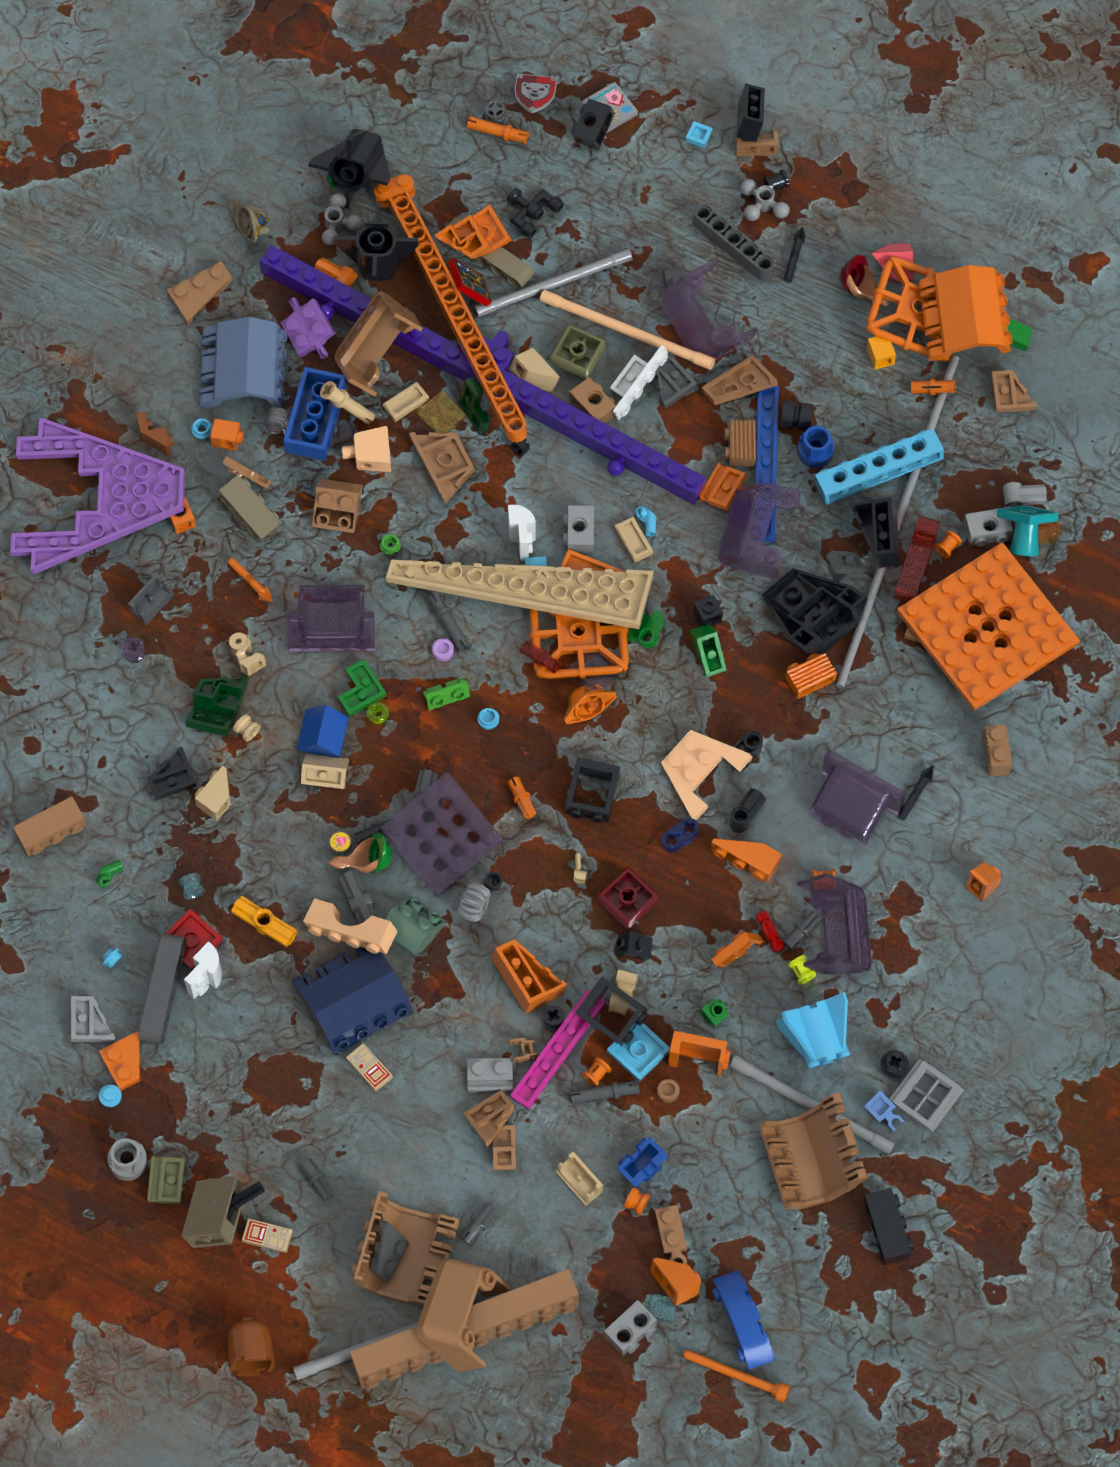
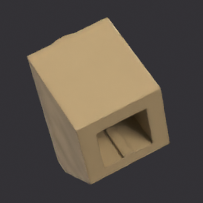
M534 348L516 355L509 368L513 375L548 392L554 390L560 378Z
M224 766L219 770H215L211 774L206 786H201L195 794L196 806L216 821L231 805L228 775Z

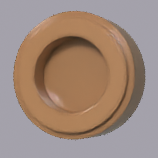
M665 1079L658 1084L657 1096L662 1102L672 1103L679 1097L680 1088L674 1080Z

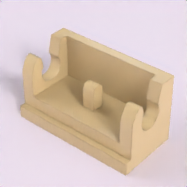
M572 1152L564 1163H559L556 1174L577 1198L587 1206L603 1192V1184L581 1159Z

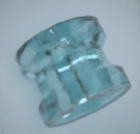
M188 874L179 880L180 886L184 889L183 896L185 899H194L205 893L204 886L200 884V874Z

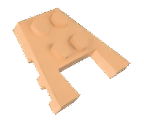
M690 730L661 764L691 818L697 821L709 806L696 796L693 791L723 758L741 772L753 757L747 752Z

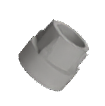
M129 1138L116 1139L108 1153L109 1168L112 1174L120 1180H135L147 1168L148 1159L143 1145ZM125 1156H132L134 1158L130 1163H122V1159Z

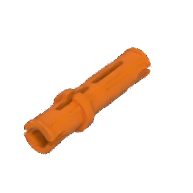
M473 116L469 117L470 121L467 123V129L498 136L505 141L512 140L525 145L528 142L526 139H529V131L513 128L509 124L505 126Z

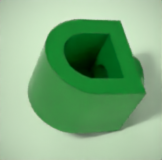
M713 998L699 1010L701 1017L711 1027L717 1026L729 1016L727 1006L720 999L717 1000L716 998Z

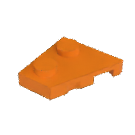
M138 1031L99 1051L120 1091L140 1082V1040Z

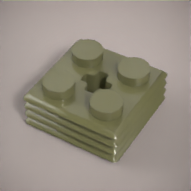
M569 324L550 355V363L586 380L605 350L606 341Z

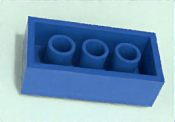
M304 367L283 441L285 453L322 461L327 460L341 408L335 407L330 400L323 399L320 396L322 386L328 381L334 382L340 390H346L347 383L344 375Z

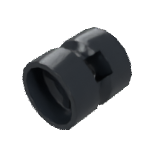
M784 400L780 428L792 429L794 426H797L798 430L806 431L811 426L813 404L801 403L798 406L794 401Z

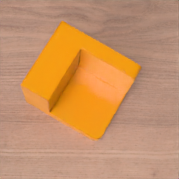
M879 337L868 339L866 349L874 370L895 364L896 353L890 341Z

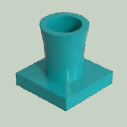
M1029 505L998 508L997 517L1015 521L1014 534L1009 551L1012 554L1021 556L1039 555V524L1057 522L1059 513Z

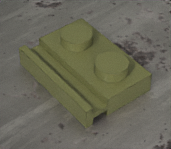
M151 1157L148 1203L181 1205L185 1158Z

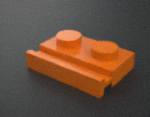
M718 463L699 494V500L727 511L746 480V473L728 466L724 467L721 463Z

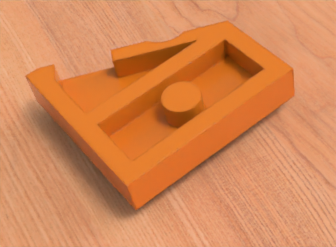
M740 932L733 937L731 944L719 948L715 952L716 956L711 960L715 966L724 968L747 953L746 949L756 943L759 946L764 941L758 934Z

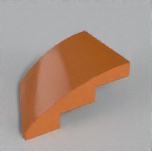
M490 204L475 215H468L452 226L450 224L435 234L437 239L471 259L493 252L512 241V238Z

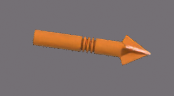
M235 558L229 559L228 564L258 593L259 600L273 602L268 586L264 588Z

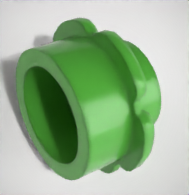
M392 534L384 536L380 543L381 551H384L387 555H393L395 552H398L401 548L399 538Z

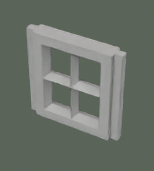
M919 1059L889 1100L896 1106L895 1108L933 1133L964 1092V1089L927 1062ZM924 1073L935 1079L926 1093L916 1086ZM938 1083L949 1089L940 1102L930 1096ZM912 1089L923 1096L914 1109L903 1102ZM926 1099L936 1105V1108L928 1118L917 1112Z

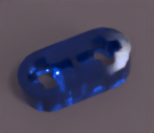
M686 818L666 831L662 836L663 849L673 853L694 840L699 834L698 822L695 819ZM685 826L689 828L693 826V833L690 831L685 832ZM676 837H678L675 841V845H673L672 843L667 844L668 838L673 840Z

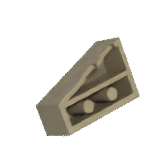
M238 474L217 492L213 500L216 503L221 501L228 508L226 512L230 516L234 515L241 523L240 526L259 543L280 525L278 521L279 516L275 511L269 510L265 506L263 497L258 493L255 494L250 488L251 484L245 477L241 478Z

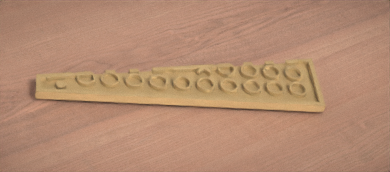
M391 560L386 575V582L639 629L654 571L626 570V572H613V569L592 571V568L572 570L570 567L555 568L552 566L505 564L482 566L481 563H474L473 566L461 565L459 562H452V565L435 561Z

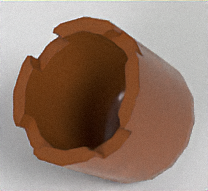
M246 1317L230 1328L227 1336L230 1373L237 1371V1376L250 1377L260 1375L261 1370L267 1369L270 1372L275 1368L271 1331L264 1322L255 1320L253 1317Z

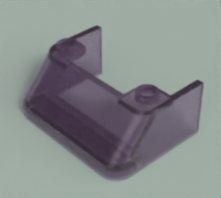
M716 259L686 274L666 289L660 298L664 311L686 348L695 352H701L715 359L751 341L758 332L755 327L738 337L736 332L729 326H722L715 330L694 294L700 292L704 286L703 276L712 272L716 266Z
M828 873L797 882L798 887L811 891L810 902L816 910L823 912L826 952L818 953L816 959L803 962L804 967L825 975L869 971L872 963L867 902L863 889Z

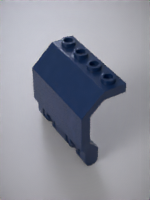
M359 946L355 948L359 957L354 960L345 951L342 953L344 960L338 955L322 964L324 970L320 965L317 966L315 969L320 978L313 982L307 972L303 974L305 982L301 976L291 981L301 999H304L317 1019L334 1055L413 1012L409 999L394 970L380 952L374 954Z

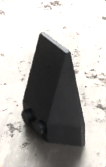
M794 568L762 594L763 599L789 641L804 653H826L856 627L868 600L866 595L851 585Z

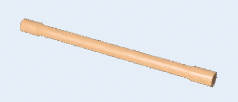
M543 290L541 293L540 301L545 304L561 308L657 348L663 345L666 347L667 352L692 361L694 364L711 370L714 366L715 358L701 352H695L566 300L550 291Z

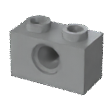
M568 505V513H564V526H568V533H564L563 546H568V549L580 554H593L594 506ZM580 527L583 531L577 532L574 529Z
M997 509L965 514L963 524L969 546L981 547L987 543H1004L1011 539L1013 533L1011 520L997 517ZM984 527H991L993 530L988 531Z

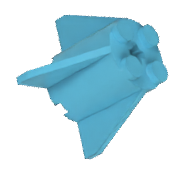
M845 992L810 1006L806 1005L798 1009L784 1011L781 1013L782 1018L776 1020L778 1029L803 1056L807 1069L820 1065L824 1066L833 1063L835 1059L850 1056L846 1044L848 999Z

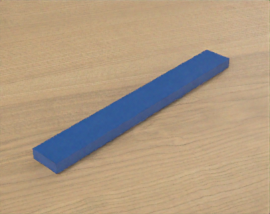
M779 386L757 392L753 542L774 543Z

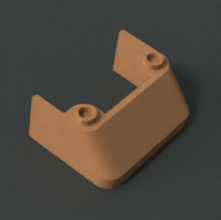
M379 291L372 298L335 353V361L348 382L376 396L377 392L372 384L380 377L377 364L400 332L406 334L414 328L421 332L423 327L415 315L392 297Z
M455 1259L442 1260L438 1264L416 1327L418 1338L457 1372L485 1368L487 1363L472 1351L475 1336L472 1330L466 1326L468 1316L477 1292L483 1297L506 1293L511 1291L512 1288L487 1267Z

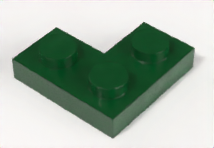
M471 377L464 382L458 404L478 434L482 435L487 433L490 417L480 406L483 396L482 387Z

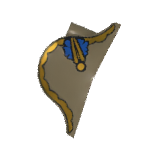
M234 199L230 200L229 205L236 225L246 239L256 243L259 235L269 233L267 226L269 217L262 208Z

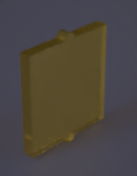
M442 391L431 400L428 399L427 403L416 411V414L435 433L439 434L448 433L451 429H456V425L467 417Z

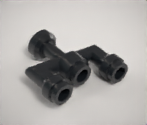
M517 187L507 197V201L510 204L517 203L523 208L509 221L520 229L522 235L529 239L535 235L537 228L531 222L523 220L526 216L531 220H540L544 215L543 207L539 205L542 201L548 204V208L556 213L560 212L564 206L560 198L553 197L544 189L531 202L522 197V192Z

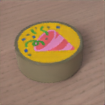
M335 832L329 839L330 849L335 854L343 855L351 849V838L346 832Z

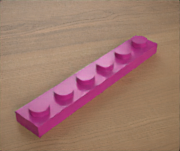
M587 989L510 1095L512 1100L527 1110H530L589 1028L590 1024L578 1017L576 1011L589 995L590 990ZM601 999L590 1014L591 1018L595 1019L605 1006L606 1001L604 999Z

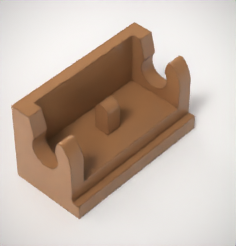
M773 130V134H759L756 143L736 138V156H771L778 154V130Z

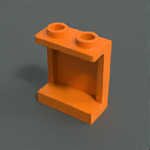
M674 1031L668 1066L677 1068L679 1056L682 1055L719 1063L717 1075L722 1076L723 1070L728 1069L731 1050L727 1049V1041Z

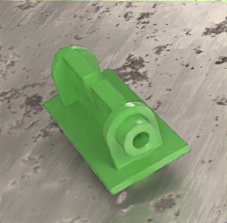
M459 677L456 680L446 682V687L442 688L441 684L426 688V691H423L425 700H427L428 709L432 710L469 698L470 693L467 680L465 681L464 678L460 679Z

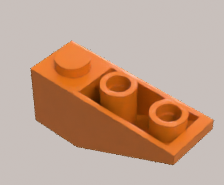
M713 839L711 842V851H713L716 857L729 860L735 868L748 871L758 881L763 880L768 883L782 861V854L764 843Z

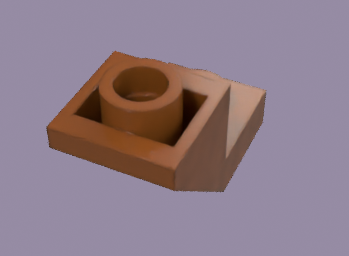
M145 411L136 413L142 442L167 456L171 455L170 447L174 446L172 435L167 434L166 427L153 429L151 419H146Z

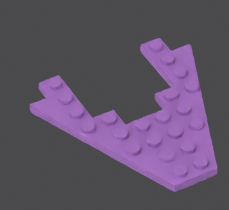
M39 418L38 436L17 437L16 457L18 460L79 457V476H99L97 510L76 511L75 531L11 533V555L31 556L32 574L41 572L184 511V468L44 418Z

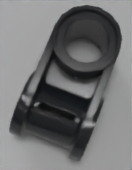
M757 731L747 732L732 746L749 753L753 757L741 772L762 751L763 738ZM753 740L758 742V745L752 747L747 743Z

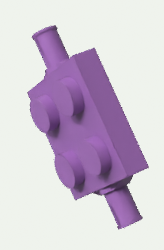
M291 298L292 300H289V304L294 312L280 322L300 357L303 358L308 353L316 350L320 359H325L329 354L323 345L330 337L336 334L320 309L317 300L313 298L305 305L300 306L297 298Z

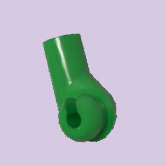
M120 860L100 868L96 878L98 886L103 888L109 886L113 874L123 870Z

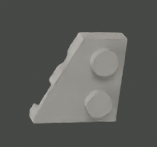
M71 996V1042L115 1041V1036L111 1033L106 1023L107 1020L103 1013L100 1012L99 1005L94 996Z

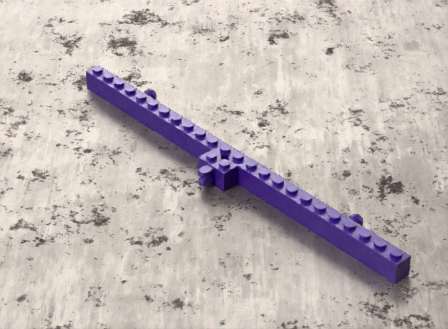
M272 245L269 246L259 260L261 273L311 300L313 298L317 300L320 304V309L328 320L332 318L335 312L356 323L372 300L368 296ZM422 326L421 332L415 328L406 334L400 332L393 341V344L464 382L466 379L473 377L476 383H479L461 346ZM506 331L498 332L492 341L482 336L523 414L611 460L607 465V470L611 475L618 476L626 468L693 505L696 504L699 499L698 496L706 484V477L510 373L509 368L515 353L507 349L509 337Z

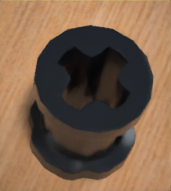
M783 169L771 177H763L764 185L772 187L774 191L790 186L789 178Z
M549 1006L543 1013L544 1027L548 1031H557L563 1023V1011L557 1006Z

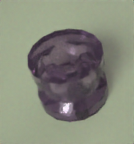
M133 636L123 642L122 650L128 662L138 663L143 660L145 648L140 638Z

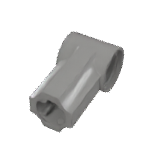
M1010 482L1003 485L1005 507L1046 504L1047 492L1045 484L1022 486L1018 482Z

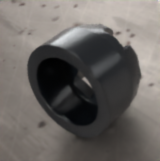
M527 439L511 443V448L516 455L522 457L528 452L530 444L525 442Z
M489 872L484 879L485 888H488L489 891L498 890L503 882L501 875L497 872Z

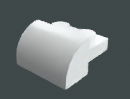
M508 505L510 543H519L520 562L525 561V558H529V553H533L532 544L533 541H536V522L533 514L527 508L520 505Z
M207 942L193 957L195 968L184 979L187 994L193 999L198 995L202 996L208 990L209 984L217 989L222 979L217 950L210 942Z

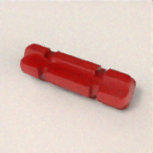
M766 911L759 912L756 915V920L761 925L760 928L768 943L771 944L770 947L773 952L777 953L783 950L784 943L779 939V934L772 921H769L768 913Z

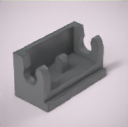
M156 573L128 603L130 614L147 626L174 596L171 585L169 583L165 585L161 576Z

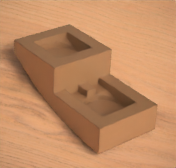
M503 1125L493 1139V1170H516L515 1125Z

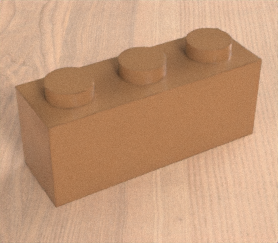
M71 796L19 823L13 829L26 855L29 856L31 854H39L50 844L60 843L64 837L71 833H79L87 825L82 812Z

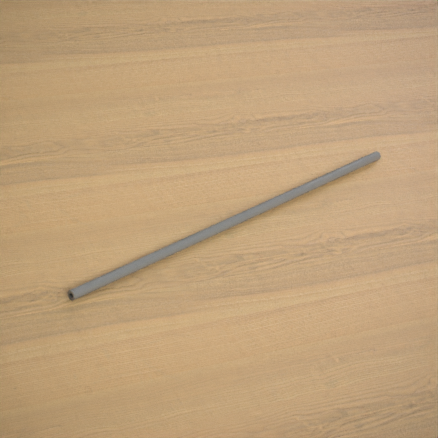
M951 356L943 380H952L959 361L958 356ZM938 393L926 430H935L947 393ZM921 468L910 472L897 509L898 532ZM877 566L867 595L868 600L857 623L836 683L838 688L843 689L846 684L886 567L879 568Z

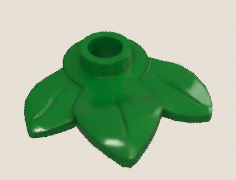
M657 610L650 617L643 613L639 629L628 627L627 640L632 643H639L645 649L653 648L659 641L658 633L664 627L662 613ZM652 636L651 640L647 642L646 637Z

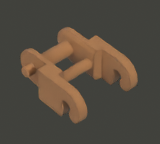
M516 1038L507 1041L508 1045L513 1043V1045L518 1047L521 1046L523 1056L512 1058V1063L516 1061L517 1063H524L529 1059L535 1060L539 1056L538 1053L534 1052L533 1044H535V1040ZM524 1046H528L530 1054L525 1053Z

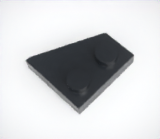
M182 746L176 750V753L169 760L161 764L159 770L154 771L147 778L155 801L197 786Z

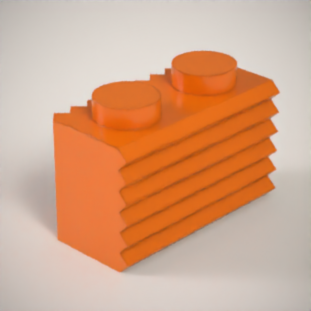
M818 653L812 654L806 659L807 661L801 664L798 662L793 663L787 668L785 678L797 699L836 681L837 672L830 663V660H828L826 653L820 655Z

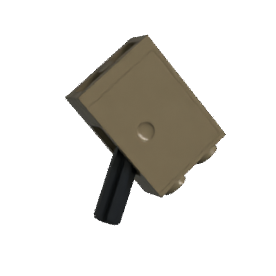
M233 1176L196 1181L182 1237L193 1248L232 1244L242 1205L264 1193L265 1189L261 1182L258 1181L246 1188Z

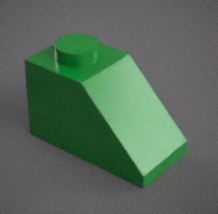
M710 624L689 630L695 653L705 676L710 677L727 671L717 631Z

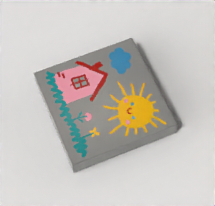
M616 82L588 97L611 106L615 112L607 133L638 115L637 109ZM588 98L581 101V106L587 103Z

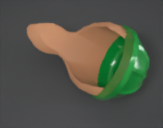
M375 833L371 838L363 840L357 845L351 855L334 857L328 864L337 869L353 867L361 873L370 872L375 874L390 865L393 851L385 840L382 833Z

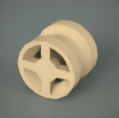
M245 714L236 722L233 731L236 734H241L243 740L249 742L257 735L261 725L253 722L251 717Z

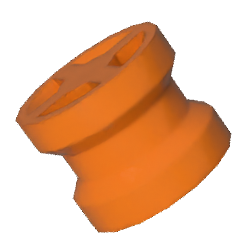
M633 1187L625 1201L624 1208H631L635 1210L636 1214L641 1215L651 1195L647 1193L642 1194L638 1188Z

